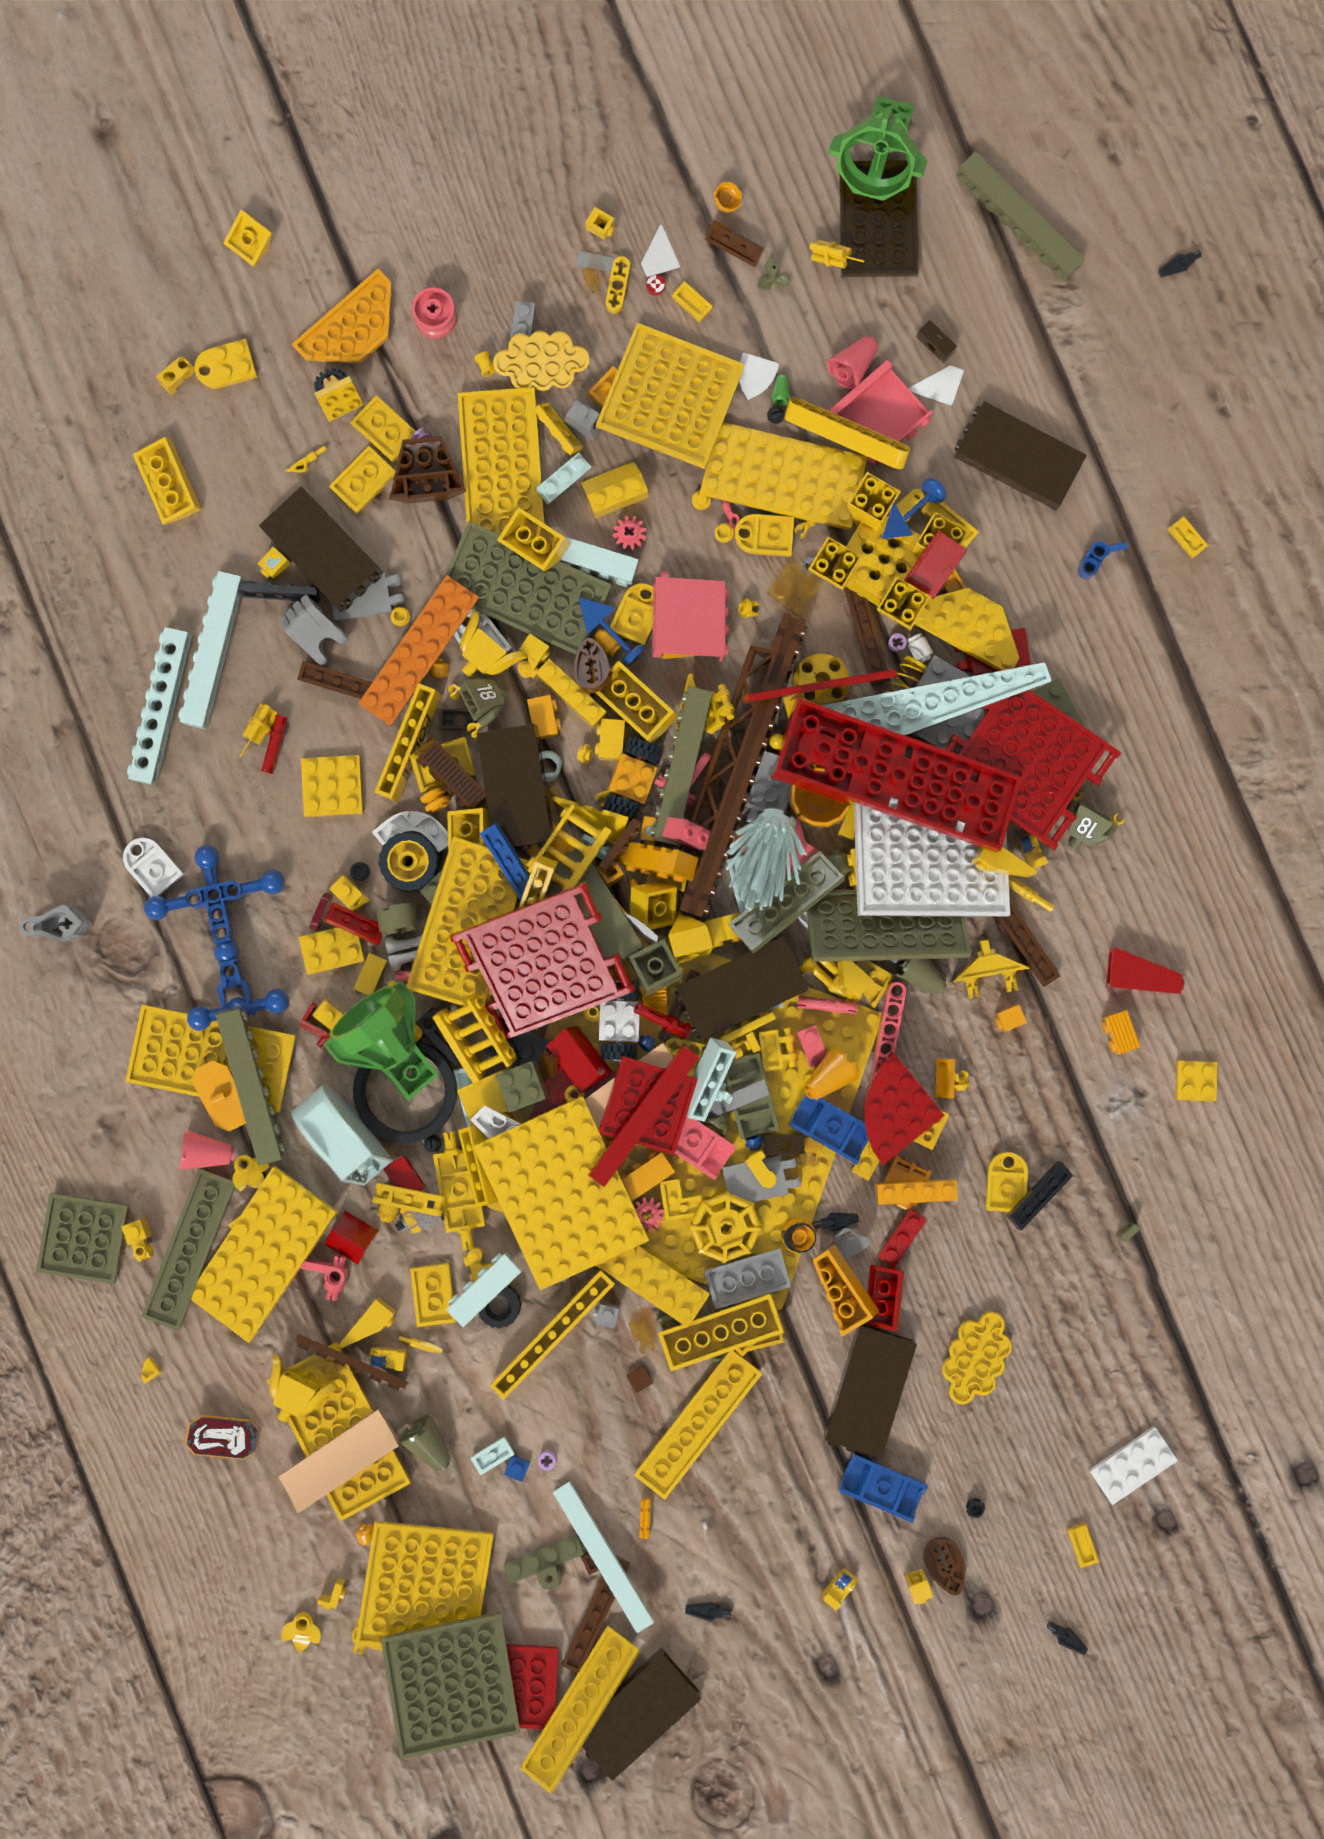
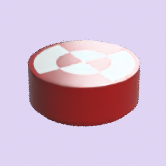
M657 274L650 276L646 281L647 291L654 296L661 295L665 290L664 278Z

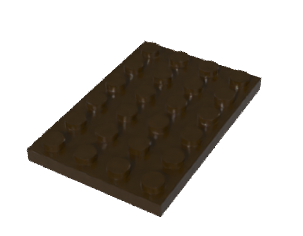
M907 160L886 161L881 179H888L899 175L908 166ZM853 161L855 166L868 176L872 161ZM839 173L840 245L852 249L849 257L865 261L860 262L847 258L846 268H841V277L918 276L917 177L912 176L908 188L885 200H879L853 193Z

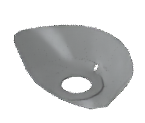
M847 1228L835 1236L832 1245H836L846 1260L868 1247L870 1239L859 1229ZM851 1231L849 1235L840 1237L843 1233Z

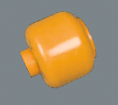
M438 658L430 670V675L433 678L447 677L449 675V663L444 662V659Z
M363 1523L359 1525L355 1536L361 1545H370L373 1525Z

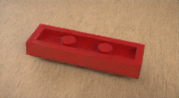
M335 902L331 903L324 920L325 922L375 945L380 944L382 932H379L378 922Z
M909 1208L879 1252L878 1258L895 1268L926 1223L927 1218Z

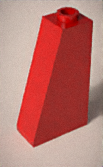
M1109 948L1106 987L1169 994H1181V990L1183 991L1185 981L1182 979L1183 974L1121 949Z

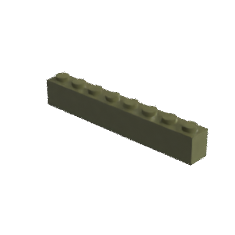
M976 151L959 167L956 175L962 185H966L975 198L982 200L985 203V207L990 212H994L998 216L999 221L1003 225H1007L1012 230L1013 235L1021 239L1026 244L1027 249L1034 252L1045 266L1048 265L1058 279L1066 282L1081 267L1085 258Z
M690 686L688 692L684 691L682 703H685L684 711H679L677 721L681 722L679 730L675 729L673 741H676L675 749L671 748L668 759L672 760L671 767H666L664 779H667L666 787L662 786L659 797L663 798L661 806H657L655 817H658L657 825L653 824L651 831L654 842L677 847V842L662 835L668 817L683 819L712 691Z
M242 1005L218 1011L216 1019L257 1164L259 1166L282 1159L283 1153H285V1146L278 1137L280 1128L273 1119V1116H275L274 1107L272 1104L269 1105L268 1097H270L268 1086H264L262 1080L264 1078V1071L257 1062L259 1059L258 1050L253 1048L252 1041L254 1036L246 1023L249 1021L247 1011L243 1010Z

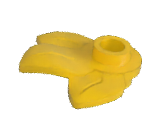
M248 1155L238 1156L234 1161L235 1173L232 1178L236 1189L241 1192L247 1184L253 1188H259L264 1181L262 1172L270 1167L269 1164L258 1166L256 1158H251ZM246 1162L247 1167L241 1168L240 1163Z
M307 1612L298 1613L293 1621L285 1624L281 1632V1641L293 1639L294 1646L299 1653L304 1651L310 1642L319 1643L321 1638L319 1628L313 1624V1618ZM305 1619L307 1624H301L300 1620Z

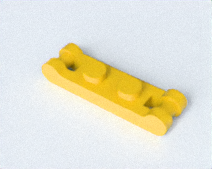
M376 1182L375 1184L376 1193L372 1198L373 1203L442 1216L443 1210H441L442 1203H445L446 1196L382 1182ZM384 1191H389L388 1198L383 1197ZM429 1200L435 1201L433 1208L428 1207Z

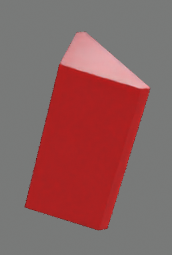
M578 1026L565 1028L546 1045L547 1050L559 1058V1066L580 1094L612 1074L611 1069L601 1059L599 1053Z
M881 1265L870 1266L868 1295L879 1311L864 1324L895 1332L898 1331L904 1271L901 1268Z

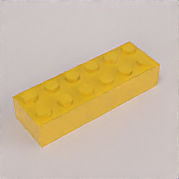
M769 1293L696 1318L689 1328L679 1324L660 1331L658 1335L670 1371L672 1372L785 1332L773 1294Z

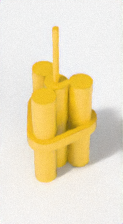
M817 240L816 243L811 242L810 250L813 252L811 260L824 263L828 267L836 266L845 269L847 258L865 262L864 260L849 257L852 249L839 245L838 242L830 243Z
M260 703L253 717L249 718V723L242 734L249 741L239 757H242L250 741L261 745L267 733L272 730L270 728L274 723L275 715H279V713L272 710L270 706Z

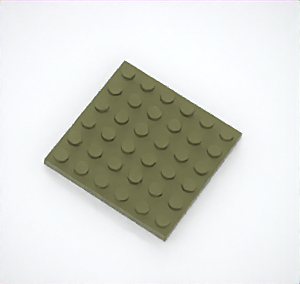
M501 1612L381 1636L400 1760L520 1734Z

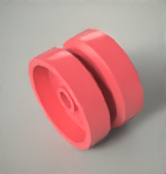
M434 287L423 289L416 295L412 303V313L420 332L429 338L435 339L450 334L457 321L456 310L450 295L441 288Z

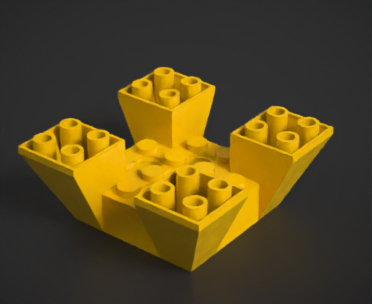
M866 472L847 504L856 525V531L847 546L828 536L808 570L841 590L848 587L849 590L855 591L861 597H865L868 601L877 605L878 612L911 630L931 596L905 582L904 579L938 530L960 545L969 531L935 511L921 535L910 529L913 536L882 539L889 517L888 514L901 491ZM889 543L895 544L896 548L891 547ZM862 549L869 550L870 554L864 553ZM879 559H884L887 564L881 563ZM896 569H901L904 573L900 574ZM869 575H875L878 580L871 579Z

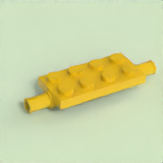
M455 1131L443 1133L446 1150L443 1153L433 1154L439 1194L446 1196L445 1203H442L446 1233L458 1231L461 1237L462 1251H465L468 1247L469 1250L475 1248L472 1237L473 1228L485 1226L483 1207H476L463 1149L457 1148Z

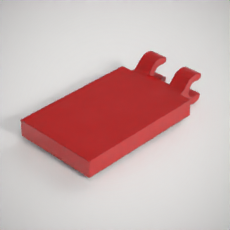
M1025 628L1010 630L1019 655L1015 668L1031 665ZM954 646L955 653L963 652L962 650ZM967 654L968 661L957 663L959 670H972V675L997 671Z

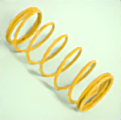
M908 655L904 659L911 665L900 664L901 669L905 673L907 672L903 669L902 665L922 673L927 669L926 665ZM896 673V674H898V675H902V676L908 677V678H910V679H912V680H914V681H916V682H919V680H917V679L914 678L913 676L910 677V676L905 675V674H902V673ZM896 677V679L902 684L896 682H889L890 687L894 691L897 690L893 688L891 684H896L906 689L910 688L905 683H903L898 677Z

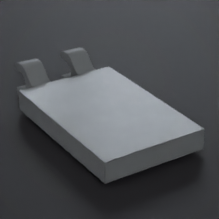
M384 572L380 580L375 584H371L367 588L366 593L361 597H357L353 601L352 606L347 610L340 612L332 604L334 621L340 622L389 613L393 611L392 606L405 604L402 594L390 597L388 587L402 585L399 575L387 578Z
M767 751L763 753L745 807L750 808L746 821L749 823L756 819L758 811L763 813L764 809L768 808L782 810L784 815L790 798L791 784L771 777L778 755Z
M780 1155L762 1159L767 1168L776 1175V1183L771 1188H765L759 1183L746 1162L722 1167L727 1191L749 1202L788 1195V1188L801 1186L799 1177L785 1180L783 1169L797 1167L795 1158L781 1161ZM730 1202V1206H735V1205H737V1204H734V1203Z

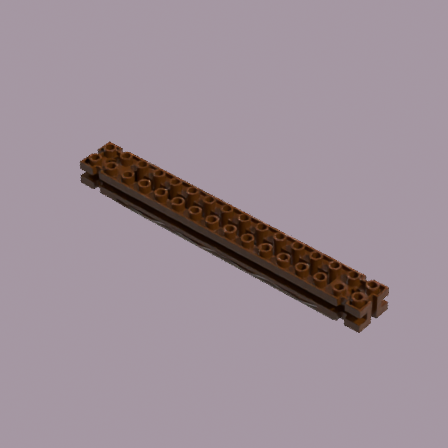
M784 612L771 649L750 646L730 702L734 706V714L743 689H745L746 694H751L747 678L767 665L769 667L760 692L787 687L788 681H785L786 677L790 678L795 665L791 661L792 659L796 660L801 647L798 641H803L807 626L804 625L805 619L800 617L796 619L791 617V614ZM756 654L765 658L751 669ZM779 697L759 700L756 704L755 702H748L750 709L733 722L725 716V724L721 728L689 822L697 823L707 794L713 816L701 824L700 827L706 828L712 823L714 824L699 866L698 863L696 865L693 881H689L679 910L683 913L700 919L703 915L707 916L711 904L707 902L709 896L713 898L717 885L714 882L716 878L720 879L724 867L720 866L722 860L726 861L727 852L730 850L727 844L728 842H733L735 832L737 831L733 827L735 823L739 824L743 813L740 807L741 805L745 806L750 792L746 790L747 787H752L756 776L753 770L754 768L758 769L763 756L759 754L760 750L764 751L769 739L766 733H771L775 718H772L773 713H778L782 702ZM751 717L736 758L728 732ZM726 741L731 763L713 776ZM732 770L717 812L709 788L710 783ZM680 845L679 850L686 853L688 847ZM689 848L690 855L695 857L693 848Z

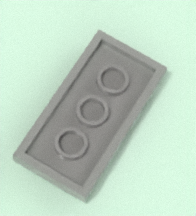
M780 1247L704 1270L715 1310L791 1287Z

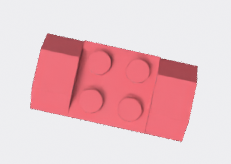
M686 1116L675 1154L715 1180L730 1155L736 1149V1146L698 1120Z

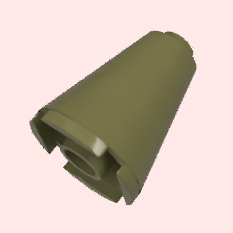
M900 959L892 967L895 969V972H891L892 976L934 995L942 993L947 986L945 984V977L930 959Z
M429 1414L422 1415L412 1422L414 1426L410 1429L406 1427L398 1440L401 1445L432 1469L443 1471L449 1466L451 1457L433 1418Z

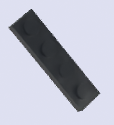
M254 581L239 582V591L243 598L301 601L300 599L307 594L316 603L320 602L318 588L311 585L300 587L293 584L276 585L271 582L265 584H257Z
M1057 1161L1006 1216L1017 1230L1022 1231L1073 1175L1062 1161Z

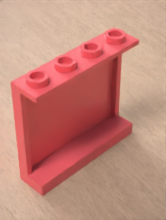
M886 360L829 411L902 443L906 439H912L918 433L916 430L919 427H926L932 421L931 416L934 411H928L891 370L893 365ZM870 457L867 458V461L873 467H875L877 464H883Z
M655 577L653 583L652 657L660 658L662 653L719 657V661L722 662L724 656L728 654V643H725V637L728 636V625H725V618L728 617V607H725V600L728 599V589L725 588V581Z

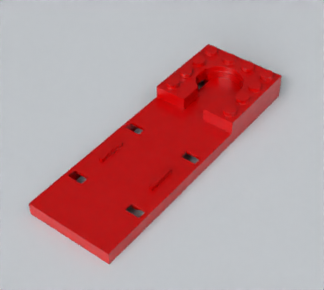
M798 698L793 705L771 775L774 779L843 803L851 801L996 853L1002 849L1022 778ZM907 745L914 747L911 759L903 757ZM812 763L824 767L825 771H817L809 767V765ZM973 768L980 771L977 783L970 780ZM891 797L898 800L896 809L888 807ZM958 821L965 823L963 832L956 831Z

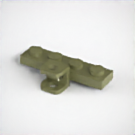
M575 1535L503 1564L509 1584L537 1574L541 1587L546 1590L562 1583V1576L558 1565L584 1555L579 1536ZM550 1575L553 1577V1581L551 1583L548 1581V1577Z

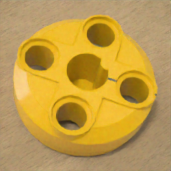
M814 654L802 660L798 665L793 677V686L849 677V673L840 658L828 654ZM829 665H836L839 671H831ZM802 667H810L811 673L803 672ZM850 685L806 692L813 695V700L805 699V693H802L804 700L820 706L842 702L849 691ZM833 691L839 692L840 695H841V698H839V699L834 698V697L832 696L831 692H833Z

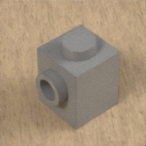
M601 1301L600 1306H595L593 1317L596 1318L595 1324L615 1329L620 1305Z

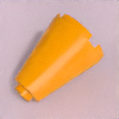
M833 1048L827 1053L805 1083V1094L810 1099L818 1100L856 1081L859 1077V1071L855 1063H849L846 1059L848 1055L841 1049Z

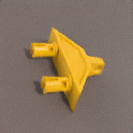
M989 940L979 941L980 951L977 952V958L951 981L963 980V982H966L968 999H972L973 991L976 998L981 997L977 982L979 977L1002 973L1005 978L1006 991L1012 992L1011 983L1014 991L1019 990L1016 978L1017 971L1029 969V967L996 954L995 949H990Z

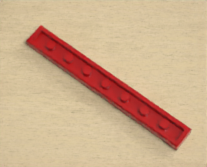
M893 669L751 693L742 696L743 703L897 677L896 670Z
M684 1045L681 1046L588 1173L589 1177L603 1187L607 1185L700 1058Z

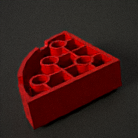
M891 1052L876 1069L866 1089L863 1104V1121L866 1135L873 1152L882 1166L945 1116L894 1052Z

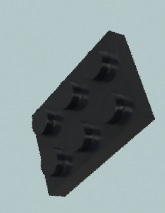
M499 1017L505 1030H509L504 1018ZM532 1031L506 1039L517 1057L511 1066L515 1068L531 1061H537L540 1068V1054L544 1051L548 1052L546 1045L551 1040ZM493 1045L483 1050V1053L491 1057L499 1055Z

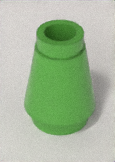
M785 375L777 376L771 399L776 406H786L790 399L788 377Z

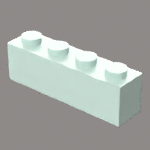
M565 537L571 545L560 562L589 575L590 573L598 575L597 577L601 580L608 581L611 579L615 580L618 585L627 587L628 584L632 586L639 565V559Z
M710 1037L693 1075L698 1081L687 1113L688 1118L705 1122L736 1054V1051L728 1042Z
M507 1252L503 1255L499 1253L491 1261L493 1263L488 1269L484 1267L477 1274L479 1278L474 1283L469 1281L462 1288L464 1292L459 1297L455 1295L448 1302L450 1306L447 1308V1311L462 1327L476 1316L522 1271V1268Z

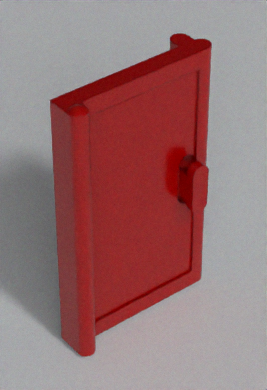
M938 530L904 581L934 599L968 549Z

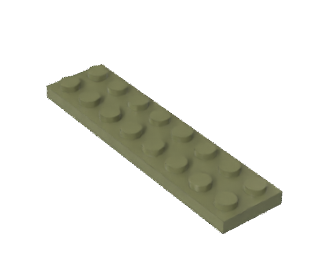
M203 1168L198 1169L142 1313V1318L176 1331L180 1330L196 1284L202 1274L235 1186L232 1179Z

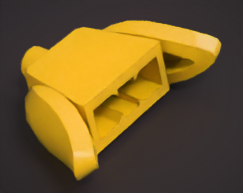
M472 610L470 621L460 641V649L463 652L462 656L468 661L461 669L464 674L470 678L476 670H479L483 675L486 673L496 675L527 658L523 651L507 654L503 648L479 629V612Z
M272 1355L269 1392L270 1396L274 1399L273 1405L280 1408L277 1418L283 1422H288L291 1414L299 1417L301 1413L308 1414L315 1411L334 1390L339 1388L334 1382H330L319 1389L320 1385L287 1369L284 1371V1363L281 1356Z

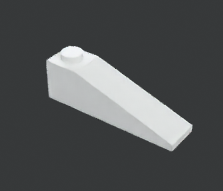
M484 1106L471 1118V1121L488 1138L520 1124L487 1106Z

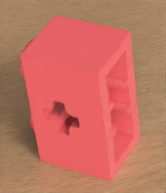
M668 817L662 836L688 848L705 850L711 831L685 819Z

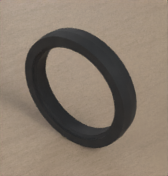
M422 1041L415 1042L416 1047L439 1069L445 1087L442 1107L436 1117L426 1126L411 1131H400L381 1123L370 1110L366 1098V1084L372 1069L359 1066L355 1075L353 1101L360 1119L374 1134L392 1142L412 1143L432 1136L446 1124L456 1104L457 1082L450 1063L436 1048Z

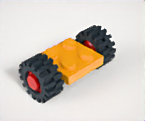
M628 737L623 751L625 754H620L607 791L622 797L608 794L603 806L604 810L629 817V820L637 818L641 806L633 801L645 804L658 767L650 764L657 763L661 748L647 741Z

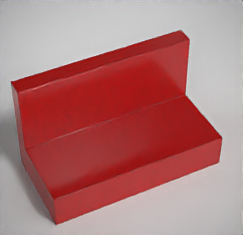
M403 1155L383 1169L394 1186L422 1191L426 1188V1185L406 1155Z

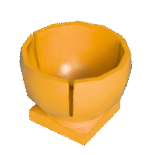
M814 765L810 766L817 771H825L824 767L815 765V767ZM792 784L790 786L789 803L795 816L811 827L828 828L842 821L851 808V801L843 803Z

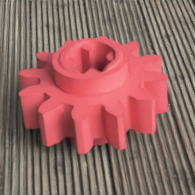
M625 516V522L618 519L619 527L613 526V530L618 532L613 534V539H618L616 545L620 546L623 544L624 551L628 546H630L632 551H634V545L641 548L640 540L646 541V537L642 534L647 532L646 528H641L643 521L636 523V516L632 518V521H629L628 516ZM626 531H633V536H626Z
M642 1197V1203L635 1200L634 1202L637 1206L635 1210L644 1229L647 1227L652 1232L653 1225L659 1228L657 1221H664L659 1214L665 1212L663 1209L658 1210L661 1203L656 1202L653 1204V1197L649 1199V1202L646 1201L645 1197ZM650 1209L652 1216L644 1219L642 1213Z

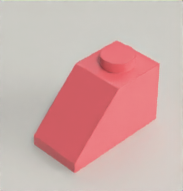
M812 1025L796 1032L810 1069L818 1066L827 1055L817 1027Z

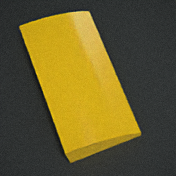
M163 437L133 454L163 525L178 521L202 510L172 439Z

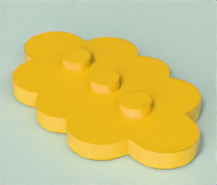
M538 330L532 333L531 336L525 333L513 335L509 340L508 349L500 350L495 354L493 366L498 374L511 376V381L515 388H531L534 386L538 390L545 391L551 388L552 385L558 388H566L571 385L574 380V372L585 370L589 365L590 357L584 347L572 344L571 337L566 332L556 331L549 335L545 331Z
M987 1311L983 1313L978 1322L974 1320L962 1322L958 1327V1338L949 1344L948 1351L950 1357L944 1360L941 1370L945 1379L951 1382L948 1392L956 1404H968L972 1401L975 1394L981 1396L989 1395L995 1389V1378L1004 1372L1005 1363L1003 1359L1011 1353L1012 1344L1010 1339L1003 1334L1005 1327L1004 1319L997 1312Z

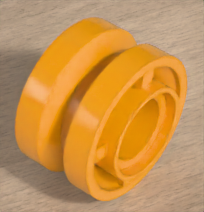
M443 786L427 791L420 798L422 803H427L425 807L427 813L436 812L446 807L452 801L450 796L444 795L447 791Z

